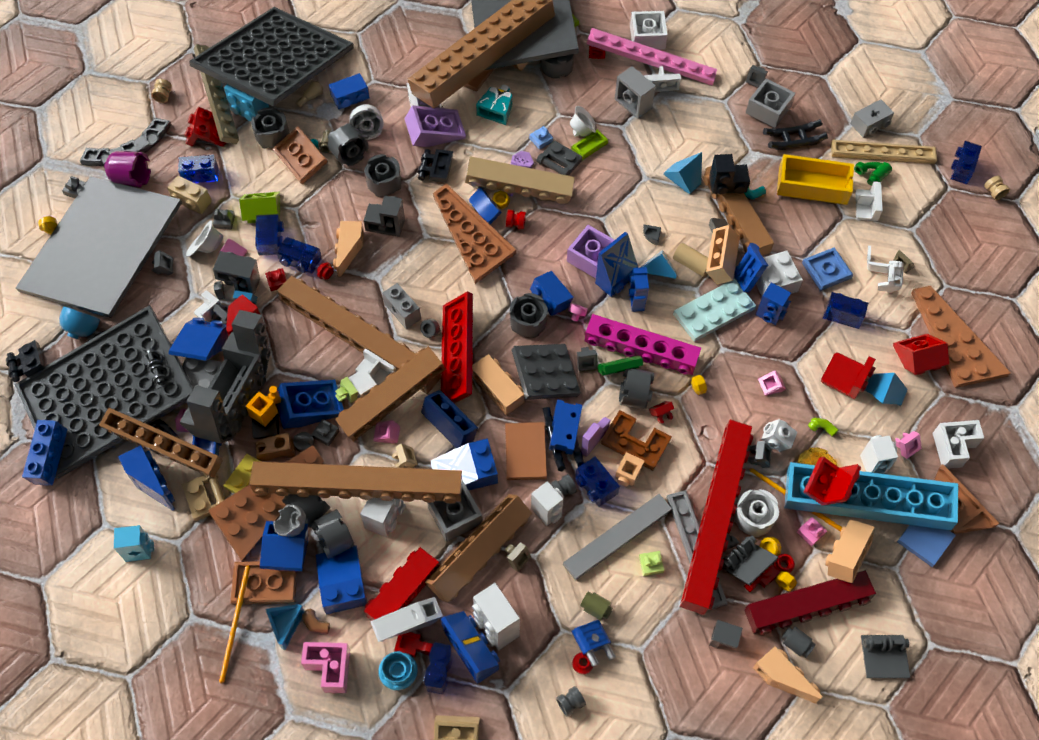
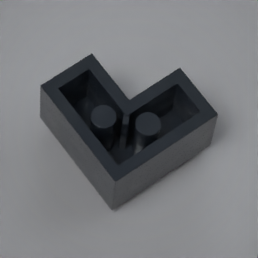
M732 154L714 155L709 175L712 194L747 193L750 184L747 164L734 165Z

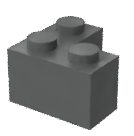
M384 196L382 205L369 203L363 220L365 231L400 237L405 222L402 198Z
M220 251L213 268L215 279L233 283L236 291L255 294L260 281L257 260L249 256L243 257L232 252Z

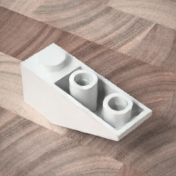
M432 597L372 620L371 624L378 642L430 626L442 618L443 615L436 598Z

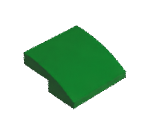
M633 356L599 364L597 369L604 376L623 372L629 368H639V366H643V360L640 356Z

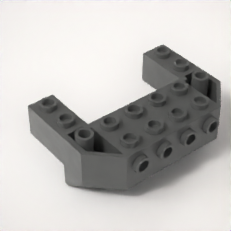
M239 310L231 324L233 332H231L222 348L225 359L209 387L205 388L196 385L187 400L188 408L180 420V424L195 437L217 443L232 440L236 433L240 431L244 418L249 415L246 405L259 392L260 388L265 385L271 349L269 348L268 337L265 331L266 325L260 314Z

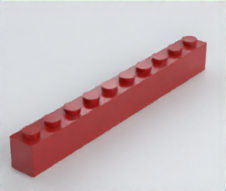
M731 419L724 429L680 603L681 608L702 615L708 609H712L715 597H712L713 590H716L718 587L719 578L717 573L721 571L724 559L721 556L728 546V540L725 539L727 533L729 534L732 529L733 522L730 519L731 515L734 516L737 504L734 502L735 498L739 497L741 491L739 481L743 479L746 470L743 468V464L749 458L750 452L747 451V448L751 445L754 437L751 434L752 426Z

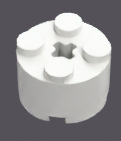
M748 490L739 499L734 514V522L740 530L753 537H760L768 533L779 516L777 499L766 490Z

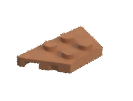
M942 464L934 480L958 483V523L950 531L958 534L995 528L999 522Z

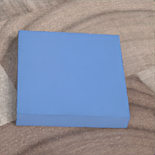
M835 247L802 261V264L820 291L853 277L852 272Z
M909 525L897 542L933 567L956 535L949 530Z

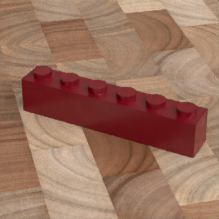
M866 570L857 573L853 583L833 579L750 603L744 611L753 634L760 633L765 635L772 632L773 628L780 627L785 629L791 627L792 623L797 621L806 623L811 621L814 616L826 617L831 615L832 611L839 609L840 612L851 609L852 605L855 604L864 606L872 602L871 599L875 596L876 592Z

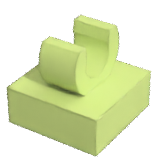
M348 377L342 379L340 388L335 391L337 393L335 397L339 402L346 398L350 403L356 401L358 396L357 389Z
M660 551L639 554L643 576L664 573Z

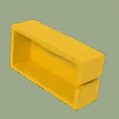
M783 154L779 166L777 195L847 205L853 192L854 164Z

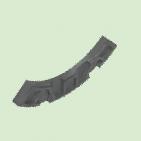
M153 118L150 125L136 140L132 139L114 149L86 148L80 163L87 166H104L107 157L115 151L145 153L164 137L172 124L170 120Z

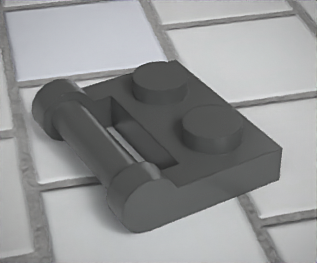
M554 140L543 153L539 154L536 162L546 165L561 175L569 176L581 163L583 156Z

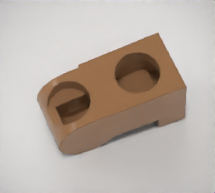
M289 433L267 437L255 443L256 457L260 461H268L283 456L288 458L296 456L294 440Z

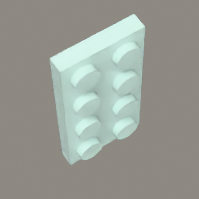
M733 279V281L727 282L674 310L673 315L695 342L755 310L756 305L747 293L743 292L738 282Z

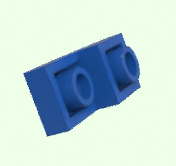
M481 187L468 199L478 214L489 224L502 213L497 204L490 199L486 191Z

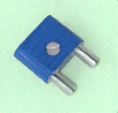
M599 620L579 626L571 631L583 655H587L592 667L599 664L594 654L597 650L604 649L609 660H613L616 657L610 647L611 641Z

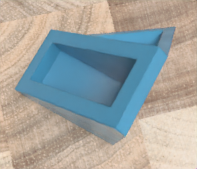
M702 152L674 163L663 175L685 192L691 194L701 185Z
M663 250L640 267H647L648 274L675 279L677 276L675 269Z
M895 373L873 374L871 378L869 377V383L864 390L865 392L873 395L882 404L902 405L908 389Z
M299 604L265 609L277 642L283 650H286L302 619V614L305 612L303 606Z

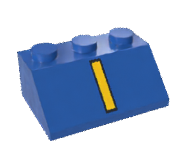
M462 611L441 618L445 635L477 684L499 670V657L494 650L490 652L486 646L488 644L486 637L483 633L479 634L475 629L477 624L471 615L467 617L466 613Z

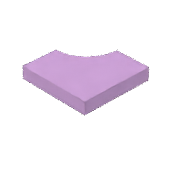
M603 417L597 424L593 423L583 435L581 452L585 457L590 454L608 430L611 421L608 418Z

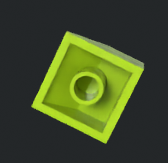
M280 191L244 194L239 199L242 221L257 223L258 220L265 219V222L276 221V218L280 216Z

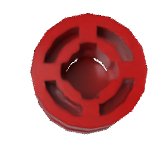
M508 210L506 227L512 228L515 225L518 229L524 230L526 212L520 211L515 214L514 210Z

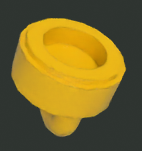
M51 216L42 217L38 221L39 229L49 235L53 233L58 225L56 218Z
M775 537L764 538L760 543V547L776 556L781 552V544Z

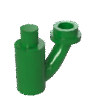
M858 162L854 167L855 172L859 175L865 174L867 169H876L869 175L867 180L870 186L874 182H881L892 172V166L887 162Z

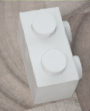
M882 435L874 436L866 445L860 455L866 472L885 474L897 460V447L892 442L890 435L884 437Z
M548 481L531 493V509L546 526L551 522L553 524L562 517L563 494L558 488L554 489Z

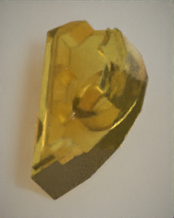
M809 448L799 456L797 463L816 465L820 457H825L837 466V461L828 454L827 450L822 448Z

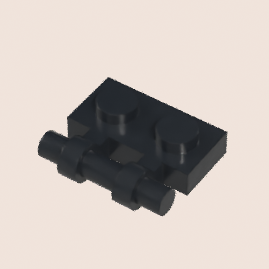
M425 149L424 154L421 156V166H419L417 172L419 174L418 179L423 181L425 176L430 175V181L447 183L453 160V151L436 149L435 154H431V150Z
M36 340L19 348V354L16 356L13 352L7 353L6 365L9 367L8 374L13 382H18L24 374L29 378L45 369L40 345Z

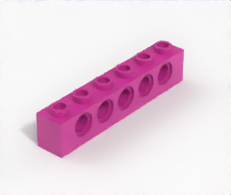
M592 314L585 332L584 342L592 346H600L611 352L616 351L627 357L640 356L646 363H654L665 369L679 371L684 375L689 374L693 376L701 351V347Z

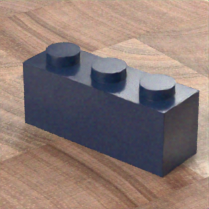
M440 389L425 397L421 413L456 449L467 443L474 442L478 427Z

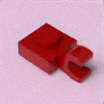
M771 565L751 585H744V588L749 593L759 584L765 588L780 572Z
M409 632L398 636L394 652L401 651L416 658L417 651L432 656L434 647L431 643L422 642L420 634Z

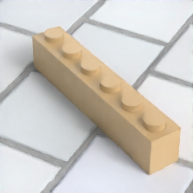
M470 156L465 183L474 187L482 186L489 190L497 189L510 194H521L524 197L532 196L541 200L556 201L559 204H569L572 197L574 177Z

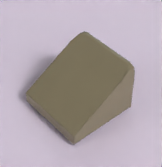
M900 250L893 259V261L903 262L904 273H907L915 266Z

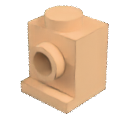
M626 452L616 471L615 478L618 479L617 482L624 487H628V485L634 486L643 469L644 460Z

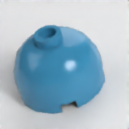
M64 306L59 317L61 328L68 332L67 336L79 339V336L88 337L92 335L100 321L99 318Z

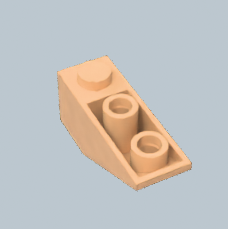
M340 221V228L336 230V237L339 240L338 243H335L337 259L334 258L333 267L337 269L338 277L343 275L363 247L364 229L362 221Z
M776 646L753 667L770 686L815 704L823 697L820 694L819 688L814 683H810L804 677L803 671L798 666H794L788 660L787 654L781 649L778 650Z

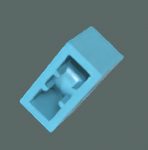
M140 525L114 528V549L125 562L151 559V552L154 551V542Z

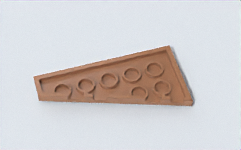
M447 184L433 193V198L475 284L516 254V249Z
M931 286L913 289L911 294L930 335L948 343L950 364L945 365L955 388L1004 378L1011 374Z
M312 445L285 463L323 464L324 460ZM250 485L208 510L241 562H243L249 552L262 538L266 521H275L280 517L279 510L286 506L281 501L284 496L273 493L258 495L253 493Z

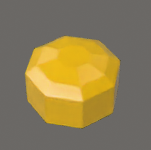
M498 191L494 193L492 201L502 210L508 207L510 198L506 192Z
M701 375L692 377L691 385L694 392L698 395L706 393L707 385L704 377Z
M781 571L775 579L782 589L789 592L797 585L794 576L785 571Z

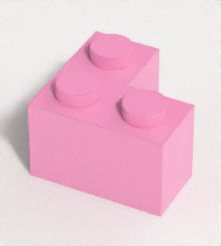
M303 642L301 665L305 670L322 671L321 688L324 693H346L350 660L348 644Z

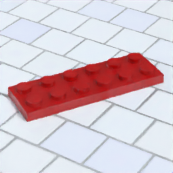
M468 291L443 305L441 362L446 370L441 373V391L454 404L471 396L473 389V294Z

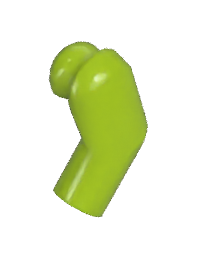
M814 417L808 424L811 430L817 431L820 427L832 437L839 430L827 419Z

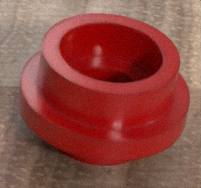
M329 262L322 263L317 269V277L328 280L332 276L334 268Z
M779 554L778 559L773 565L779 572L791 573L795 567V562L790 555ZM785 562L787 567H782L780 563Z
M580 652L574 656L572 666L577 673L584 675L592 671L593 667L587 655H583ZM584 659L587 661V665L581 666L579 661Z

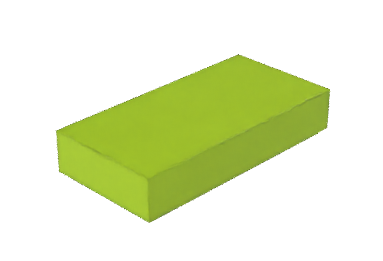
M598 129L595 130V133L592 132L571 146L572 151L583 156L582 160L608 144V139Z

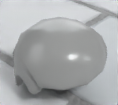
M287 505L279 510L280 517L273 522L275 532L279 536L294 537L300 534L306 523V515L303 509L298 505Z

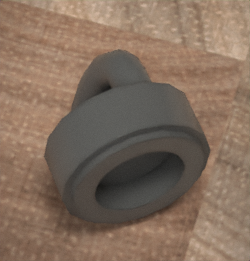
M430 318L421 323V333L427 338L437 336L441 332L439 323L435 319Z
M301 432L294 436V445L299 452H303L312 445L314 446V440L310 433Z

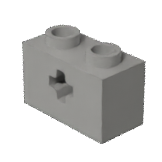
M880 99L855 112L850 124L862 137H865L869 134H874L881 128L889 126L894 112Z
M398 283L382 293L384 305L405 329L421 320L420 308Z

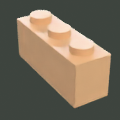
M730 225L713 229L706 273L717 285L733 281L740 237Z
M488 354L472 365V378L506 416L524 403L522 387L516 385L511 375L501 369L497 359H492Z
M850 519L847 526L842 527L840 540L835 541L833 553L828 554L825 565L828 566V576L853 583L873 542L874 526Z

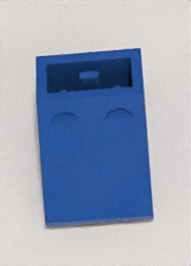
M140 445L118 456L126 474L137 489L170 510H175L172 504L175 499L167 488V482L160 473V468L149 450L145 452Z

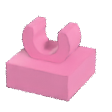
M912 431L910 434L903 433L901 440L895 439L896 446L900 448L901 456L906 459L922 449L920 434Z
M813 517L797 530V533L811 547L827 532Z

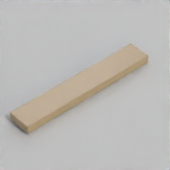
M832 140L831 142L832 157L936 164L937 162L936 147L845 140Z

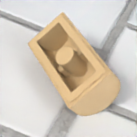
M682 242L676 249L673 259L704 277L708 257Z

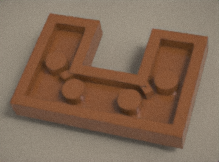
M619 410L602 438L601 444L623 456L627 452L644 460L643 466L654 471L672 436L654 428L646 443L629 435L637 418Z

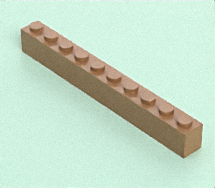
M291 275L277 290L280 301L361 353L365 349L396 367V371L401 368L404 362L416 357L417 352L414 353L409 350L404 343L396 342L391 335L384 334L375 325L366 323L361 316L350 313L345 306H339L331 297L323 296L318 289L309 287L300 278L297 279ZM441 374L420 390L428 395L441 379Z
M253 461L249 485L253 493L258 495H267L268 493L279 496L296 494L300 497L318 495L321 498L339 496L342 499L360 497L363 500L381 498L385 501L402 499L406 502L423 500L428 503L444 501L445 503L452 504L456 501L461 502L463 477L462 470Z

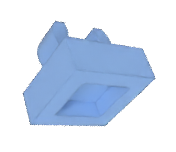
M545 126L529 134V139L539 150L553 142V137Z

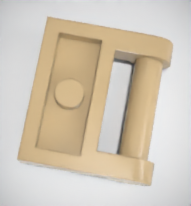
M218 473L214 479L203 475L182 484L195 522L211 516L208 510L225 500L217 480L219 477ZM207 483H210L217 501L214 505L211 504L205 488Z

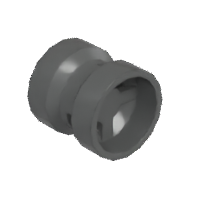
M569 474L563 476L559 481L555 480L550 483L554 489L558 488L564 498L567 494L572 495L577 492L575 483Z
M575 686L570 688L566 695L561 694L556 697V701L566 717L573 714L574 709H581L586 705L582 694Z

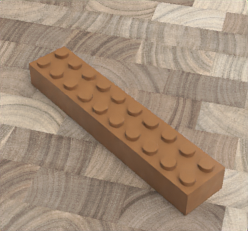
M553 0L510 1L410 76L408 83L411 93L432 108H436L555 16Z

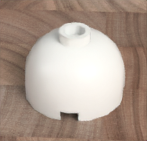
M363 104L356 107L350 114L349 123L366 140L374 139L381 134L384 121L376 107Z

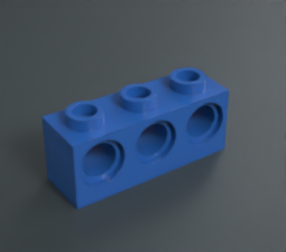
M37 420L22 478L34 485L53 486L68 430L57 421Z

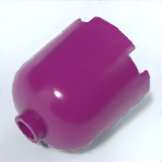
M115 151L107 157L104 164L106 176L111 182L130 187L142 188L143 184L147 185L151 175V169H148L147 161L150 162V159L143 152Z

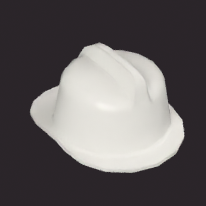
M576 106L575 114L570 121L573 135L575 137L578 135L586 137L592 132L595 133V121L583 107Z
M210 220L206 224L201 234L190 245L186 253L187 257H190L196 251L211 253L219 247L223 234L212 227L213 221Z

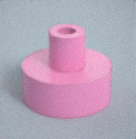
M570 303L568 311L573 313L571 320L578 322L579 316L585 317L588 309Z

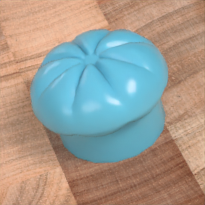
M396 651L383 658L379 665L378 673L384 686L391 690H403L415 681L418 668L415 659L411 655Z

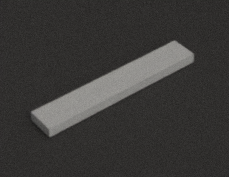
M684 490L669 494L666 498L669 506L672 508L673 518L689 563H691L700 526L687 491ZM720 581L717 589L713 590L712 597H715V601L711 610L727 606L728 604Z
M660 494L656 495L564 561V567L576 581L670 513L672 508Z

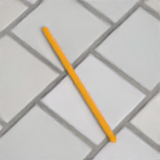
M750 468L751 473L785 495L786 490L755 469ZM811 512L841 532L842 527L822 513Z
M249 565L245 567L219 679L221 684L225 682L250 572Z

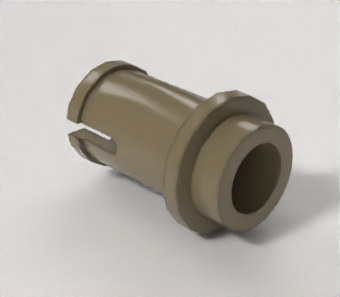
M330 130L323 132L322 141L319 143L320 150L325 153L330 152L328 148V134L331 132Z

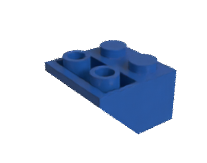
M266 521L262 536L260 569L302 571L309 541L308 524L305 523V527L300 534L294 537L279 536L275 532L274 521Z

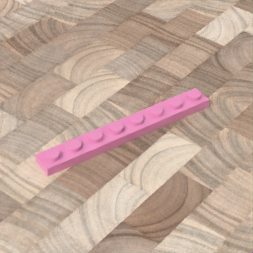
M594 28L591 29L587 40L588 45L657 68L663 66V69L666 71L680 74L681 76L711 86L715 80L717 72L715 68Z

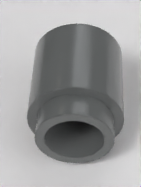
M796 626L793 629L789 627L782 636L785 646L797 655H802L805 658L816 645L812 642V638Z

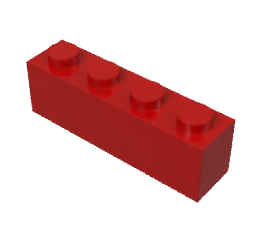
M421 547L417 551H412L404 566H400L395 570L394 577L390 582H385L381 586L380 593L376 598H371L367 602L366 609L364 610L366 617L372 621L407 607L426 586L424 581L440 566L439 561Z

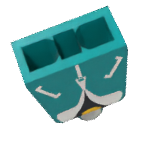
M502 85L500 89L490 87L476 103V116L506 125L513 104V95L510 93V88L507 85Z

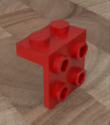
M198 106L194 114L191 113L188 118L190 126L187 127L185 137H187L186 144L193 146L197 138L224 147L226 142L220 141L212 112Z
M837 352L833 355L826 368L821 382L855 399L859 391L863 393L869 382L865 380L867 377H872L876 369L873 366L876 359L868 356L863 365Z
M820 457L803 493L822 506L845 502L851 497V490L854 483L859 479L861 466L855 464L839 468L825 457Z

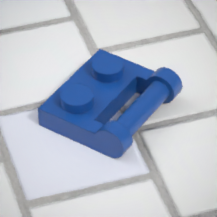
M755 243L749 244L747 247L748 251L738 266H735L734 277L743 292L750 293L768 267L767 262L759 252V246Z

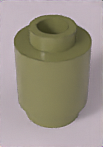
M588 591L580 604L585 612L600 621L603 618L608 619L613 610L610 607L612 602L595 592L592 594Z

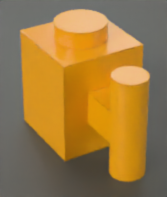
M276 386L269 388L270 393L267 396L258 392L246 405L250 417L264 427L278 413L275 403H280L281 397Z

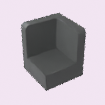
M717 620L709 646L718 648L722 644L736 649L739 645L743 628Z

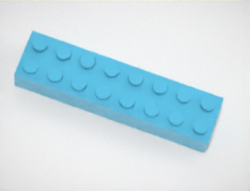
M790 462L787 470L785 509L952 530L958 523V483L860 471L859 479L854 483L851 497L847 501L822 506L803 493L815 465Z

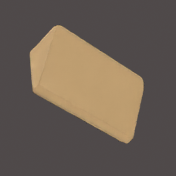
M436 715L434 740H478L480 718Z

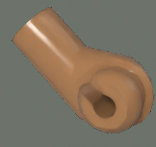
M306 609L302 614V621L308 630L328 634L330 623L318 622L315 611L313 609Z

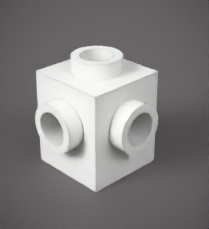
M778 419L765 425L761 440L765 441L770 448L781 452L792 447L797 431L790 427L787 422Z

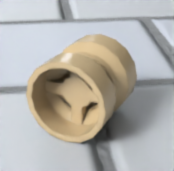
M157 79L151 96L157 102L166 103L169 99L172 84L165 79Z
M999 175L992 177L984 185L986 190L991 192L994 200H1000L1010 192V188L1003 184V179Z

